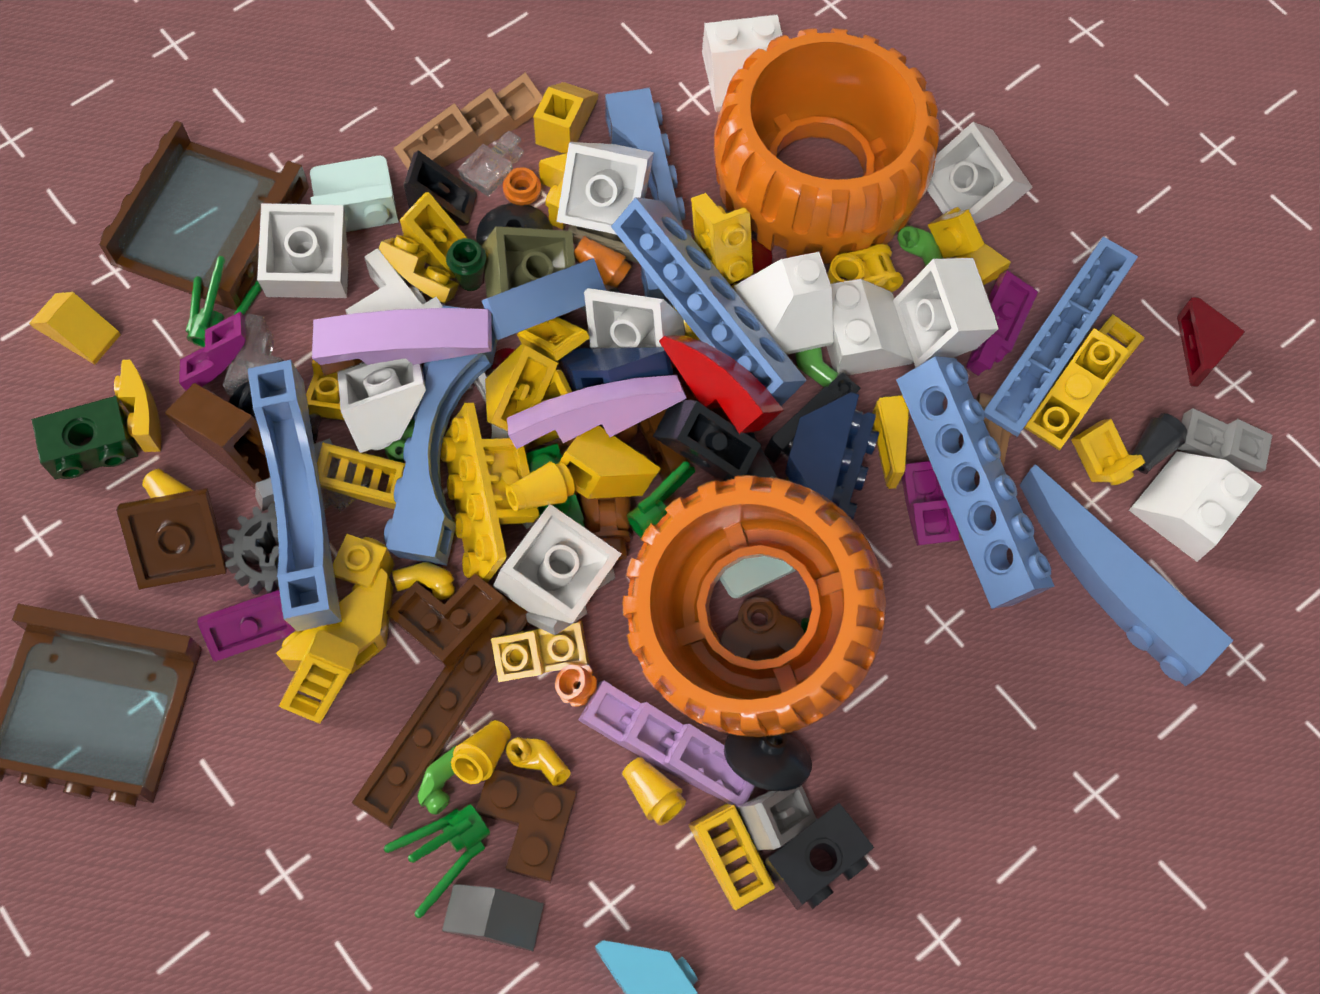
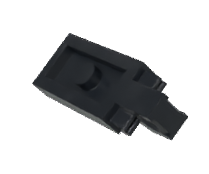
M842 372L829 386H825L771 437L764 450V454L773 463L784 454L789 457L801 417L850 392L857 394L861 388Z

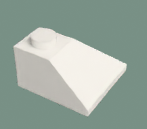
M570 142L556 222L616 234L611 228L612 224L635 197L645 198L654 152L616 144Z
M819 252L781 259L734 285V291L786 355L833 344L832 287Z
M549 505L501 568L493 588L528 612L573 624L617 562L621 553L560 510Z

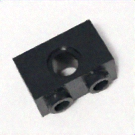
M683 400L667 408L653 435L655 439L715 478L725 480L734 479L735 476L746 475L761 446L759 442L747 434H739L734 425L698 401Z
M838 803L768 857L764 862V866L796 910L806 902L813 910L834 893L829 886L830 883L842 874L849 881L870 864L864 856L875 847L842 805ZM822 849L830 855L832 859L830 871H818L812 866L810 862L811 850Z

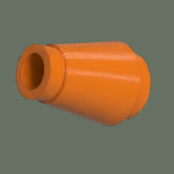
M585 235L574 249V257L579 263L594 258L603 283L615 288L618 287L632 266L625 261V255L592 239L590 240Z

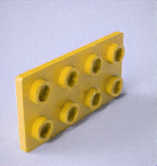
M472 402L464 403L457 416L453 418L450 428L442 439L440 457L443 462L447 463L449 473L447 493L449 498L454 500L457 513L455 516V532L458 538H462L465 552L462 558L464 575L466 578H471L476 574L488 583L506 560V551L500 525L534 523L539 517L538 507L521 509L519 511H514L511 508L506 496V487L513 485L530 474L524 446L516 449L510 438L482 439L475 405Z

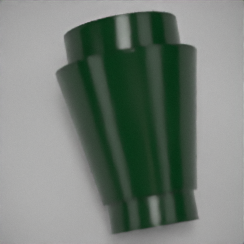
M459 239L449 248L446 254V263L464 290L475 291L479 289L483 283L486 252L479 243L472 239Z

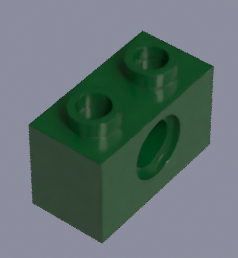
M117 396L31 419L40 464L55 480L60 478L73 479L81 476L85 471L102 466H119L127 459L138 457L135 439L130 437L128 432L127 420L129 413ZM93 437L88 444L80 446L85 439Z

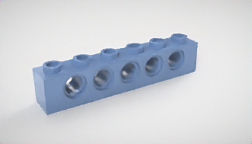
M635 197L612 224L611 228L700 341L729 355L745 367L768 389L779 405L782 406L807 381L663 201Z
M934 356L898 378L896 381L991 609L1013 606L1055 587L1050 577V564L1038 549L1033 537V524L1027 515L1023 513L1016 498V485L1004 470L1000 460V448L997 442L989 435L983 421L985 417L984 411L979 402L973 398L967 384L968 374L964 366L958 362L957 358ZM946 396L948 404L946 410L944 411L943 400ZM962 433L964 442L960 449L958 440ZM976 471H978L980 476L978 487L974 481ZM992 509L996 513L995 525L992 524L990 519ZM1008 548L1013 553L1012 565L1007 560Z

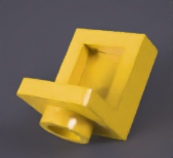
M958 207L952 208L928 224L944 259L975 252L985 245L968 209L961 211Z
M1112 419L1101 420L1071 439L1091 482H1110L1111 485L1124 483L1134 476L1133 471L1145 463L1142 455L1128 454Z
M346 534L333 562L335 577L365 588H371L379 570L382 568L389 577L395 564L386 545L369 537L361 539Z

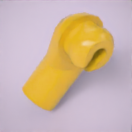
M422 562L392 571L397 591L408 589L417 581L420 585L431 588L432 595L438 600L447 599L455 592V587L452 584L454 577L450 571L433 563Z
M517 737L510 740L506 746V755L514 766L541 770L553 786L563 784L571 774L565 763L544 740Z

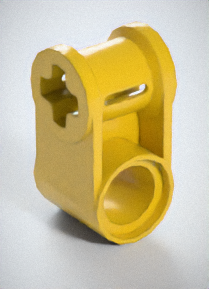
M877 244L867 249L839 254L832 260L827 273L830 284L863 279L891 292L900 288L904 279L899 272H896L890 258L892 250L887 244Z

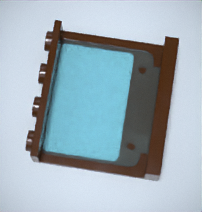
M175 121L169 132L162 136L158 150L151 161L142 168L140 179L131 193L124 197L120 211L112 224L104 229L99 245L112 266L191 295L194 278L200 276L202 278L201 298L205 300L217 258L223 256L225 264L215 303L236 311L252 286H254L258 277L261 203L300 204L309 189L303 167L300 164L288 160L281 173L191 142L183 123Z
M18 603L12 621L25 631L0 697V782L3 781L6 774L20 777L18 782L20 785L39 790H47L48 784L52 783L65 786L63 793L80 798L91 799L93 792L108 794V802L121 806L135 808L138 800L153 803L202 648L191 636Z

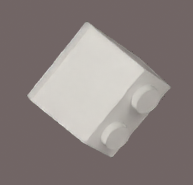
M778 15L705 23L702 55L715 112L721 111L731 78L738 69L743 68L744 61L757 49L766 51L771 40L782 36Z
M972 122L936 154L934 172L927 191L943 214L955 207L960 208L961 211L968 209L975 224H978L1003 213L1032 188V185L995 132L990 128Z
M261 203L257 280L266 297L347 298L348 250L343 205Z
M974 258L933 259L893 300L915 368L934 356L954 358L977 349L999 329Z
M863 279L831 284L834 342L826 347L832 368L839 373L837 377L842 372L848 376L912 364L913 359L891 291Z
M590 288L584 291L590 348L662 347L659 340L663 336L685 335L684 319L664 299ZM671 360V365H672V369H673V368L675 367V365H674V363H673L672 360Z
M405 358L370 365L363 363L338 372L341 413L359 452L362 453L371 449L381 450L391 445L392 442L401 439L426 391L421 364L413 365Z
M1177 451L1129 511L1198 562L1217 545L1262 486L1227 460Z

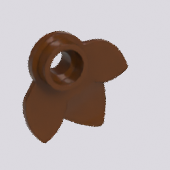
M753 597L746 600L740 607L738 620L724 629L721 643L738 657L754 661L773 659L794 648L804 635V631L796 620L781 615L778 606L772 600L765 597ZM761 613L766 617L767 622L764 625H756L751 620L752 615Z

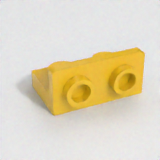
M706 193L691 198L694 240L729 284L750 277L753 274L749 211L746 208H741L726 214L725 210L721 206H716Z

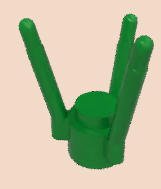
M223 256L217 258L205 305L202 309H200L202 278L200 276L194 278L190 317L185 332L188 333L187 340L200 347H205V330L223 321L225 318L224 315L213 310L225 264ZM258 280L233 315L239 312L245 315L261 290Z
M684 461L647 498L627 513L628 522L640 538L650 524L656 525L668 513L663 502L695 473V468L690 467L689 462Z
M471 804L460 811L456 808L445 817L384 846V851L390 853L442 830L443 833L408 856L409 862L414 863L447 842L450 843L456 852L463 848L466 850L415 911L416 918H422L472 858L485 850L481 841L490 835V832Z

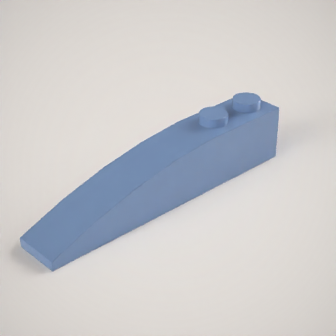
M1102 237L985 408V418L1016 437L1019 436L1125 279L1138 256Z
M1035 464L1029 470L1019 486L1039 524L1057 552L1091 597L1126 632L1128 640L1135 647L1147 651L1160 663V668L1168 677L1175 681H1180L1184 686L1200 677L1234 640Z

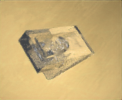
M247 313L245 319L246 341L240 352L230 363L223 383L229 398L240 385L249 381V368L284 361L280 357L270 356L274 346V336L270 333L263 316Z

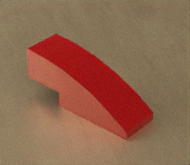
M687 335L663 336L659 340V343L698 401L708 409L722 407L739 434L762 430L784 411L768 389L750 371L722 351Z

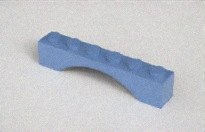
M650 88L605 94V119L611 144L654 152L648 187L653 199L662 200L682 225V220H685V207L682 197L676 198L674 188L678 186L675 166L668 165L666 158L670 156V146L667 133L661 134L659 126L663 123L660 103H653ZM686 230L688 234L692 237L690 230ZM641 266V281L645 297L664 299L672 306L667 297Z
M443 305L442 308H460V307H452V306H445V305ZM493 329L491 352L426 362L423 365L426 391L413 414L415 421L412 437L406 440L403 451L404 461L406 462L403 476L398 478L394 488L396 506L393 518L387 521L384 530V541L388 551L399 558L447 566L456 523L447 507L441 486L440 456L442 439L450 416L462 395L493 364L498 342Z
M291 360L249 368L248 376L253 410L266 454L275 501L279 542L277 577L283 619L296 631L342 622L304 380Z

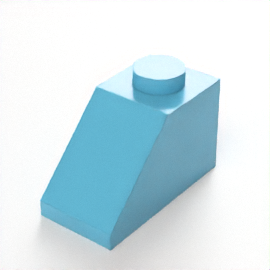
M604 940L595 946L596 952L624 994H698L692 985L699 980L683 957L675 961L670 952Z

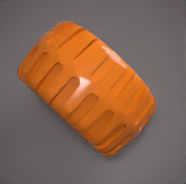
M816 28L800 30L795 38L790 39L787 35H782L771 40L766 51L763 49L754 51L744 61L743 68L738 69L731 78L714 133L716 180L720 185V196L728 211H735L746 208L750 213L751 231L757 234V242L764 245L770 251L775 246L787 251L786 258L819 252L823 264H831L835 256L839 254L867 249L877 244H888L896 232H899L900 229L908 224L926 193L934 172L940 134L937 104L933 93L925 91L927 83L922 73L916 67L909 69L906 66V57L895 48H891L888 51L879 46V39L866 34H864L863 38L848 35V30L841 28H832L830 33H817ZM806 138L830 139L847 147L858 158L863 170V177L838 180L814 177L791 168L777 157L781 150L794 141Z
M755 475L735 476L734 479L723 482L715 480L697 487L698 491L689 497L677 498L665 508L668 513L656 525L650 524L640 539L644 544L637 558L631 557L626 573L630 583L628 596H623L622 607L623 616L628 619L630 634L627 635L631 651L638 658L643 668L642 673L648 682L673 707L689 718L714 730L737 736L763 737L793 732L816 723L835 711L854 693L866 677L879 650L885 626L886 598L883 577L872 547L858 525L845 511L825 496L810 488L779 478H766ZM765 556L782 560L799 572L809 589L812 611L807 631L794 648L777 658L754 661L738 657L721 643L712 628L709 604L715 584L728 568L743 559Z

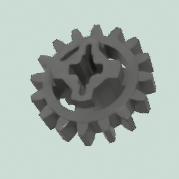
M270 503L267 513H262L257 506L253 507L254 517L250 520L240 515L237 519L242 526L239 531L229 529L227 532L234 544L223 546V551L231 558L225 563L226 567L231 573H236L234 578L241 587L249 583L248 588L255 595H258L263 587L266 588L267 593L277 591L279 587L277 577L279 546H275L276 541L278 545L279 542L275 503ZM271 552H272V554H270V559H269V557L267 556L266 553H271ZM246 561H250L252 565H259L262 573L249 568Z

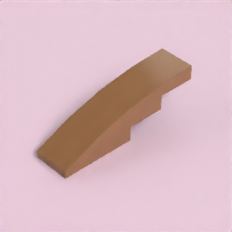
M525 72L497 94H494L492 89L489 88L460 110L455 103L394 147V150L407 169H409L413 153L418 150L441 167H445L484 148L531 119L543 96Z

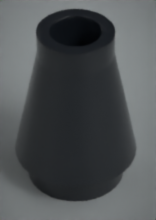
M1161 413L1157 418L1150 419L1131 454L1142 455L1145 461L1143 465L1136 469L1137 471L1148 474L1155 465L1184 445V437L1188 431L1181 421L1167 413Z

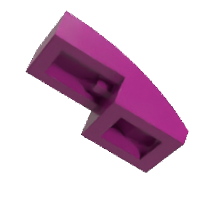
M241 312L206 329L205 347L180 359L179 384L185 391L193 383L203 387L226 369L240 352L246 341L245 316Z
M931 462L906 464L902 476V484L916 545L959 541L958 527Z

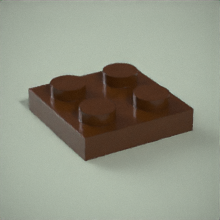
M208 488L118 505L116 511L139 590L227 573L228 568L225 564L227 561Z

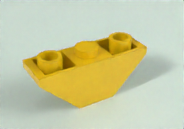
M1094 328L1031 417L1025 429L1060 451L1129 352V349Z
M381 568L371 588L354 584L352 592L339 602L342 622L295 631L283 641L282 648L276 652L290 671L298 669L318 630L326 631L358 646L359 651L350 674H353L387 646L390 620L387 610L391 607L393 586L388 574Z

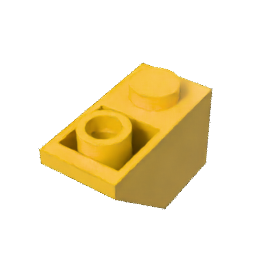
M566 82L549 86L533 116L535 144L564 154L568 153L569 143L578 141L598 100V93Z
M599 425L577 436L559 462L564 463L569 469L574 481L575 490L587 499L643 496L661 469L645 455L638 453L617 437H609L606 430Z

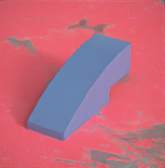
M593 258L482 300L484 309L490 310L492 329L496 339L500 340L586 306L584 291L587 288L606 291V288Z

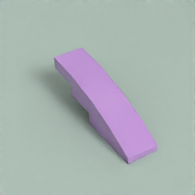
M399 309L354 313L313 320L312 359L320 365L360 359L365 364L370 365L405 358L415 365L492 351V324L489 309Z
M677 375L632 378L591 386L546 400L508 417V436L516 449L553 430H556L562 442L565 443L600 424L603 425L608 436L612 437L687 398Z
M604 680L599 682L595 694L591 696L578 721L636 755L643 757V759L728 804L735 805V807L747 803L755 787L739 777L731 769L725 759L724 745L689 723L681 724L648 702H638Z

